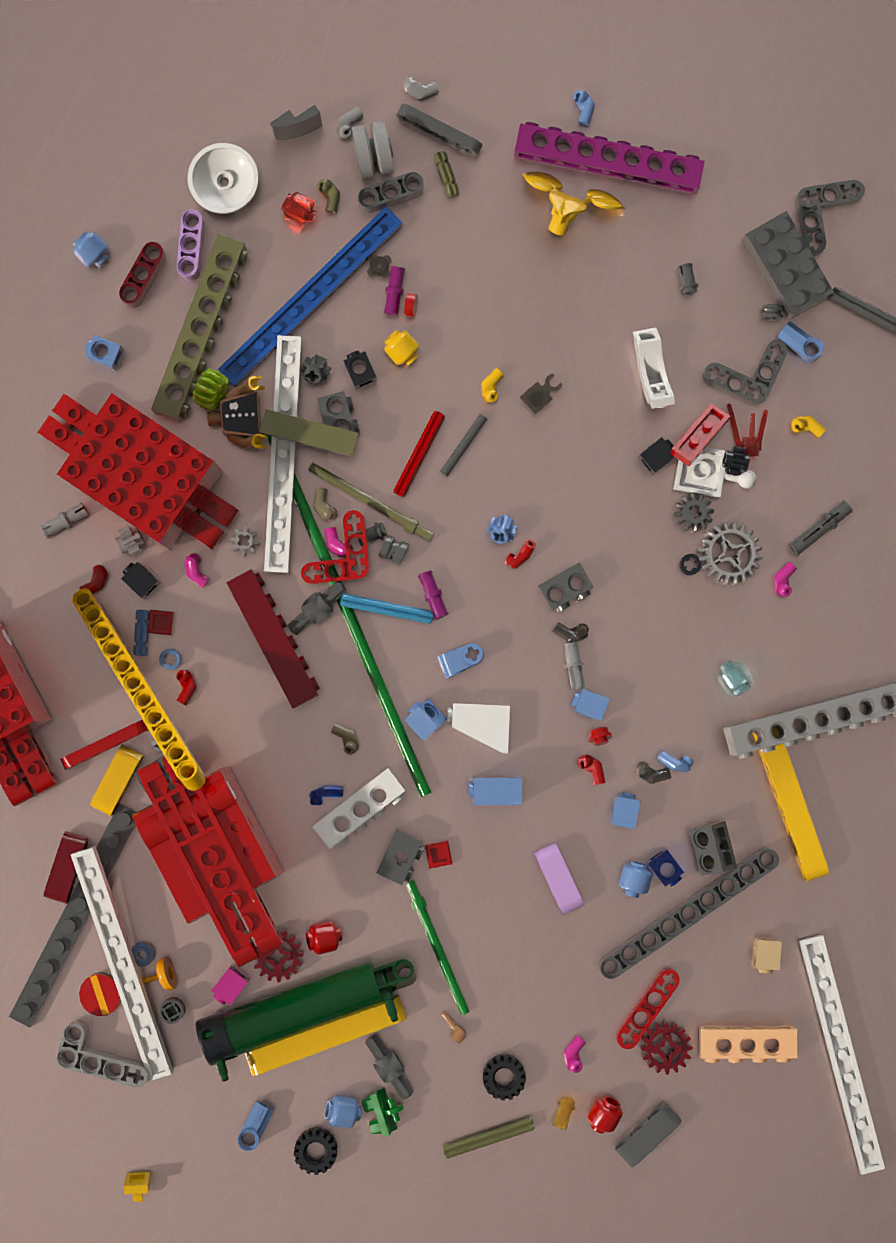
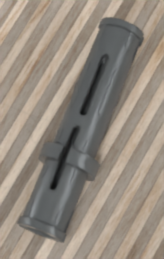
M843 500L829 513L825 512L822 515L823 518L792 543L788 544V546L795 555L799 556L800 553L830 529L838 527L837 524L853 512L852 508Z

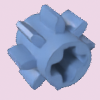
M500 515L498 518L492 517L487 533H491V538L494 542L504 544L507 540L513 541L518 526L514 525L511 517Z

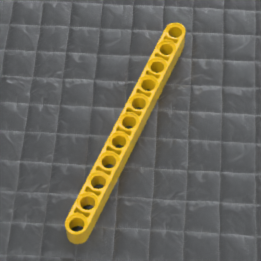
M89 589L76 591L72 597L73 605L176 776L188 790L196 791L200 789L205 783L203 771L101 604Z

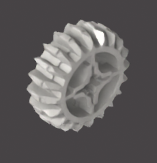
M727 522L722 523L723 530L718 525H715L713 528L716 534L708 530L706 535L710 540L702 538L701 542L706 547L698 548L699 552L705 553V556L699 557V561L706 560L707 564L701 567L702 570L711 569L707 574L709 578L717 574L715 578L716 583L720 582L722 577L724 578V585H729L730 578H732L733 585H738V577L742 582H746L747 577L745 573L753 577L755 573L751 567L754 569L760 568V565L754 562V560H762L763 557L756 555L757 551L762 550V546H754V543L758 542L759 538L756 537L751 540L750 536L754 531L750 530L745 534L746 525L744 524L740 526L739 530H737V522H732L731 529H729ZM725 535L737 536L744 543L734 545L729 539H726ZM718 539L720 541L721 553L713 559L712 547ZM726 548H728L729 550H736L740 548V550L735 552L736 554L733 555L735 557L734 560L732 559V557H725L724 559H720L725 555L726 552H728L726 551ZM748 548V561L745 567L742 568L740 565V554ZM727 562L735 569L736 573L725 572L718 568L717 564Z

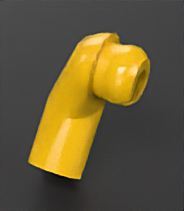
M495 368L482 381V397L486 402L493 403L498 399L496 384L504 377V374L498 368Z
M812 416L796 417L791 422V428L794 432L810 430L818 438L827 430Z

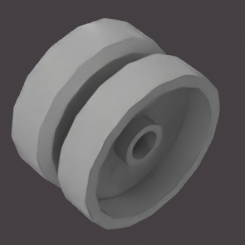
M384 120L372 122L370 126L372 138H368L366 127L363 124L351 127L362 179L374 176L373 161L376 160L379 171L382 174L394 172L393 151Z

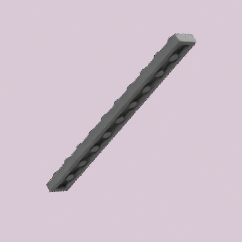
M121 803L118 805L96 847L107 880L136 826L132 815L137 813V811ZM80 880L9 1015L10 1018L29 1028L32 1027L91 913Z

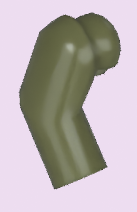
M321 179L317 184V188L327 199L325 211L336 214L340 191L332 181Z

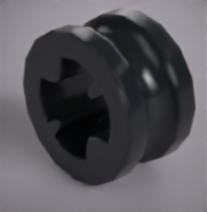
M687 554L681 558L679 568L683 574L691 576L700 571L702 563L697 555ZM692 558L695 560L693 563H696L697 566L688 571L686 570L687 566L684 567V562H688Z

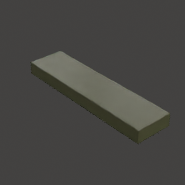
M265 409L260 433L351 457L353 456L358 437L357 432Z

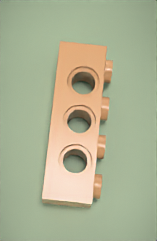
M698 1026V1054L701 1059H705V1062L717 1063L719 1059H729V1062L733 1063L743 1062V1059H752L753 1062L764 1063L767 1062V1059L775 1058L777 1062H791V1058H798L797 1029L794 1026ZM722 1039H728L730 1042L726 1050L718 1049V1043ZM746 1039L753 1040V1047L750 1050L742 1049V1043ZM770 1039L777 1040V1046L773 1050L766 1049V1043Z

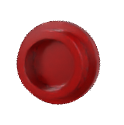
M608 727L596 728L589 732L590 737L588 739L590 743H595V746H600L609 742L608 739L612 738V733L608 731Z

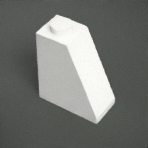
M453 703V708H448L447 722H452L453 728L502 753L508 754L510 706Z

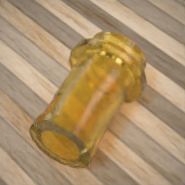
M562 1097L557 1103L559 1107L552 1125L566 1130L572 1110H575L576 1107L574 1106V1100Z

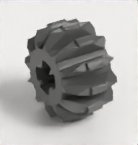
M692 492L689 496L690 501L683 495L681 497L683 504L678 502L675 504V507L681 511L674 512L673 516H681L682 519L678 520L676 524L679 526L683 522L686 523L684 531L687 532L690 526H692L693 533H697L698 525L702 530H705L707 528L705 522L711 523L713 521L707 514H713L714 509L706 508L711 504V501L708 500L703 503V494H700L696 500L695 493ZM694 507L697 508L696 513L699 514V517H690L691 512L688 510H692Z

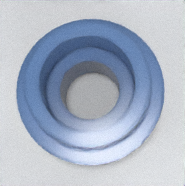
M138 943L131 949L137 966H147L154 959V950L148 943ZM142 950L146 953L145 959L138 957L139 951Z

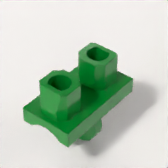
M385 1088L376 1090L362 1100L361 1103L366 1113L375 1111L377 1117L369 1122L371 1134H382L383 1137H386L398 1129L396 1122L400 1121L398 1112L402 1111L404 1107L402 1103L395 1105L393 1097H387Z

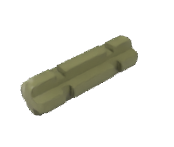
M440 151L434 155L436 164L439 165L438 170L443 185L446 186L447 196L454 197L459 194V188L457 183H455V177L448 162L447 153Z

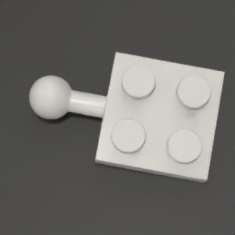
M706 447L690 467L678 460L673 490L686 493L694 492L697 495L703 494L708 497L720 498L723 480L738 482L742 488L748 489L755 485L756 475L751 470L741 472L738 476L727 474L725 468L722 467L725 451Z

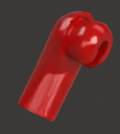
M530 539L526 540L517 556L509 553L505 560L506 565H510L512 569L520 567L530 558L536 543Z
M180 670L176 674V679L179 681L182 691L176 701L187 706L196 690V683L190 671Z
M582 755L578 759L577 764L581 769L592 773L594 785L606 783L601 761L591 755Z

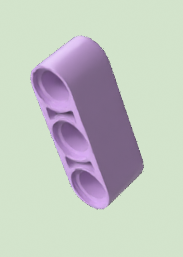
M194 209L185 211L181 218L176 265L180 276L188 282L196 280L200 275L205 222L201 214ZM191 218L199 219V223L195 227H189L187 223ZM195 241L197 245L193 250H186L185 245L187 242ZM193 264L194 270L191 273L186 274L183 272L185 265Z
M556 843L534 852L562 915L585 906Z

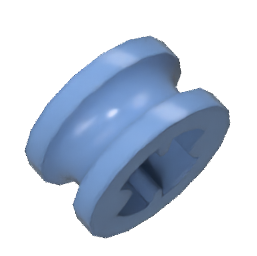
M165 649L159 656L160 665L168 670L177 668L181 663L179 652L175 649ZM168 652L170 655H176L177 660H174L176 663L173 666L169 663H164L163 659L167 658L165 654Z

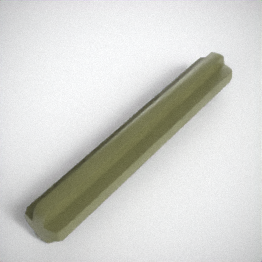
M527 1117L443 1146V1153L449 1159L533 1131L535 1126L532 1118Z

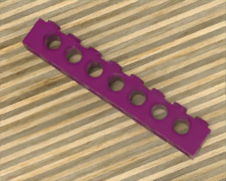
M533 122L520 123L514 157L694 194H697L700 188L705 163L704 160H699L700 157L696 155H686L685 157L677 155L675 151L671 150L655 151L653 147L647 145L635 147L631 146V143L627 141H617L615 143L608 141L607 138L602 136L586 137L584 133L578 131L566 133L562 132V129L558 127L541 128ZM538 138H542L546 141L547 144L543 147H539L534 143V141ZM566 143L570 149L563 152L558 149L557 145ZM586 147L591 149L593 154L584 156L580 150ZM611 152L615 155V159L608 161L604 158L603 154ZM628 157H635L638 160V164L634 166L629 165L626 159ZM656 161L661 165V169L653 170L649 163ZM680 166L684 170V174L677 175L673 172L672 168Z

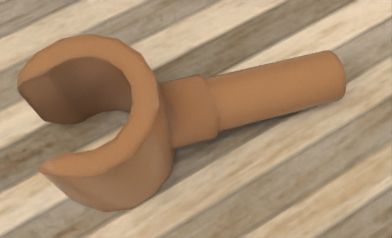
M444 1011L441 1016L454 1030L450 1037L457 1043H461L466 1037V1031L454 1023Z

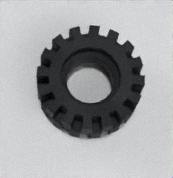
M500 1054L499 1057L494 1056L490 1062L486 1063V1067L483 1070V1084L489 1095H493V1098H500L502 1101H505V1099L512 1100L514 1096L520 1095V1091H523L525 1087V1070L517 1058H513L511 1055L504 1056V1054ZM502 1068L509 1069L514 1075L512 1083L508 1086H500L495 1081L496 1072Z
M311 1128L307 1132L304 1131L298 1137L294 1147L295 1162L300 1165L299 1168L302 1171L303 1169L306 1170L307 1174L314 1173V1175H319L320 1172L325 1173L327 1169H331L338 1152L334 1136L329 1135L327 1130L322 1131L321 1128L316 1130ZM314 1142L322 1144L325 1148V1155L319 1160L309 1158L306 1152L309 1144Z

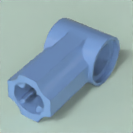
M791 321L786 324L777 336L779 340L798 353L801 359L807 363L816 362L823 352L824 346L819 339L811 337ZM806 346H814L817 349V354L809 355L806 352Z
M259 1101L255 1102L238 1135V1145L242 1150L252 1151L257 1147L275 1111L270 1106ZM252 1133L255 1136V1142L253 1144H246L242 1139L243 1134Z

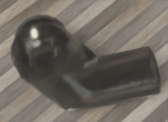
M558 622L553 632L567 642L572 643L588 637L589 627L584 623H580L579 626L569 629Z
M645 761L638 763L636 767L638 776L650 784L672 778L668 767L656 771L649 767L648 762Z

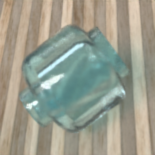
M729 660L720 666L721 671L717 675V680L725 693L738 697L751 688L750 684L753 678L742 662L733 663L732 660Z

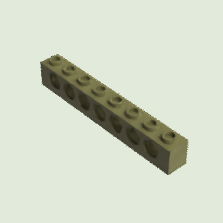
M217 234L151 410L154 413L181 422L182 417H187L190 409L188 401L190 396H194L193 391L199 373L202 374L207 364V361L204 360L207 351H212L215 343L213 335L215 330H220L223 322L221 314L223 309H227L231 302L232 295H229L232 286L236 287L239 281L240 273L237 272L240 264L244 265L246 262L248 251H246L245 243ZM231 259L232 265L229 268L220 267L221 261ZM220 280L224 282L222 289H212V284L215 281ZM206 303H215V309L212 312H205L204 306ZM199 324L207 325V330L204 334H197L195 332ZM197 346L199 347V352L195 356H188V348ZM187 367L191 370L187 378L179 377V371L182 368ZM176 389L181 390V398L179 400H172L170 397L172 391Z

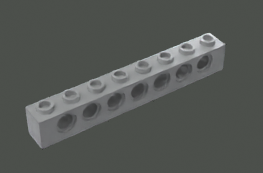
M896 682L725 727L723 730L730 756L738 755L739 759L753 756L752 751L761 749L762 753L776 750L775 745L783 743L784 747L798 744L797 739L805 737L806 741L820 738L819 733L826 731L828 735L842 732L841 727L859 728L864 726V721L871 720L872 723L885 721V716L893 714L895 718ZM884 697L889 701L887 709L882 704ZM862 703H865L867 706L865 715L860 710ZM841 708L845 711L844 720H841L838 716ZM818 714L823 717L822 726H819L816 722ZM796 720L801 723L800 732H797L794 728ZM774 726L779 729V736L777 738L772 735V728ZM751 732L757 735V742L755 744H752L749 740Z

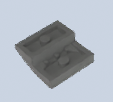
M315 105L296 117L288 110L270 122L272 133L276 140L300 137L323 126L320 112Z

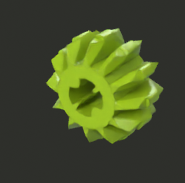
M208 369L203 371L195 384L193 401L203 409L211 411L217 409L220 405V400L226 395L228 378L217 370Z

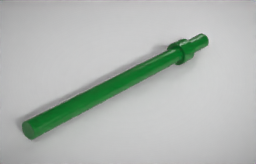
M414 880L405 883L412 899L410 903L413 910L417 911L458 1010L461 1015H465L470 1011L425 907L427 906L423 896H420Z

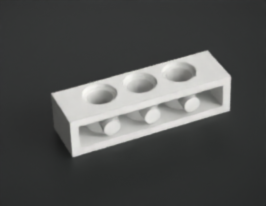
M388 767L312 827L329 849L333 846L338 849L348 841L346 836L351 832H354L356 835L367 827L364 822L371 817L376 820L386 812L384 810L386 805L391 802L394 806L404 798L402 793L406 790ZM383 789L386 792V799L383 802L375 801L373 798L374 790ZM362 803L367 807V814L365 816L359 817L355 814L354 807L356 804ZM339 818L346 819L348 821V829L339 831L335 826L336 820Z

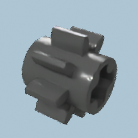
M315 354L312 358L308 356L305 358L300 372L304 373L305 381L307 380L316 385L320 380L324 383L326 382L331 367L327 366V359Z

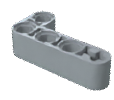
M76 1020L64 1029L57 1053V1062L61 1067L132 1087H141L149 1080L148 1072L143 1062L85 1047L89 1030L85 1022ZM72 1027H77L81 1030L80 1038H74L71 1035ZM66 1050L74 1053V1061L65 1059L64 1052ZM91 1056L97 1059L98 1066L96 1068L88 1065V1057ZM110 1064H119L121 1073H113L110 1069ZM137 1070H141L142 1077L140 1080L136 1079L137 1075L135 1072Z

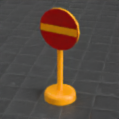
M168 957L158 960L156 964L157 974L142 978L143 984L159 980L165 990H173L177 987L176 971ZM93 974L86 978L81 984L79 998L83 1008L95 1016H107L114 1012L121 999L114 979L105 974Z

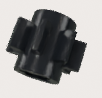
M734 446L731 451H725L722 467L728 468L727 474L738 476L741 474V471L747 472L750 455L744 454L745 448Z

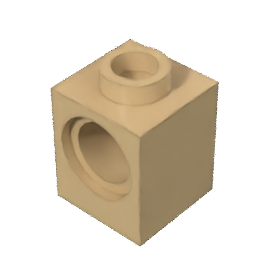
M754 937L752 966L759 969V973L773 974V970H780L782 941L779 939Z

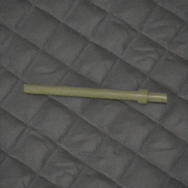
M314 462L311 463L308 469L310 472L405 526L404 529L412 534L415 532L429 541L432 539L434 533L421 526L418 520L412 517L409 519Z

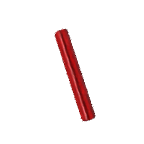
M434 411L393 490L396 495L405 497L445 419V415L441 412Z

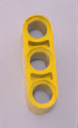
M122 744L95 792L90 806L112 816L143 759V755Z

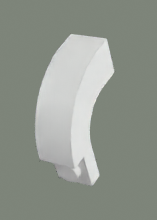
M657 328L633 332L637 365L647 404H650L652 409L664 408L675 404L674 394L664 367L661 338Z

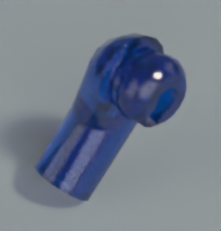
M324 785L312 790L309 794L310 804L322 805V797H343V786Z

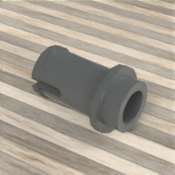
M692 263L678 266L682 284L680 290L683 291L684 295L696 293L697 287H699L698 283L695 282Z
M375 522L374 526L366 529L368 543L379 538L383 540L384 536L387 535L382 522ZM358 538L359 544L362 547L363 541L360 538Z

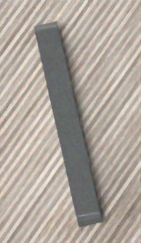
M761 848L737 864V868L725 872L603 956L599 961L601 974L608 979H614L775 869L779 863L778 854L772 849ZM769 852L772 855V862L769 865H763L761 857L764 853ZM746 866H750L753 870L752 876L748 879L742 877V869ZM725 880H732L733 889L729 892H724L722 889V884ZM707 893H712L714 896L713 903L705 906L702 902L703 896ZM686 907H693L694 915L690 919L683 917V910ZM668 920L674 921V930L664 932L663 924ZM647 934L655 936V942L651 946H646L643 943V939ZM629 947L635 948L636 954L634 958L625 959L623 956L624 950ZM608 961L616 963V969L611 973L604 971V965Z

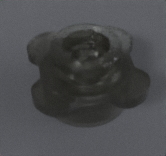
M371 254L368 258L370 268L367 270V274L370 277L388 278L390 276L389 264L392 262L391 257L388 255L380 257L376 254Z

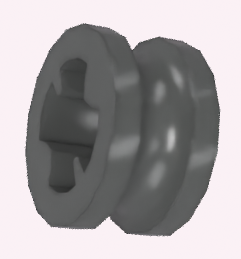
M767 304L762 306V310H764L762 319H783L781 314L783 310L782 305Z

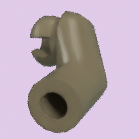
M317 487L314 501L315 511L324 520H334L337 517L336 508H331L326 502L328 489Z
M335 722L331 733L342 738L343 749L346 754H354L359 748L356 732Z

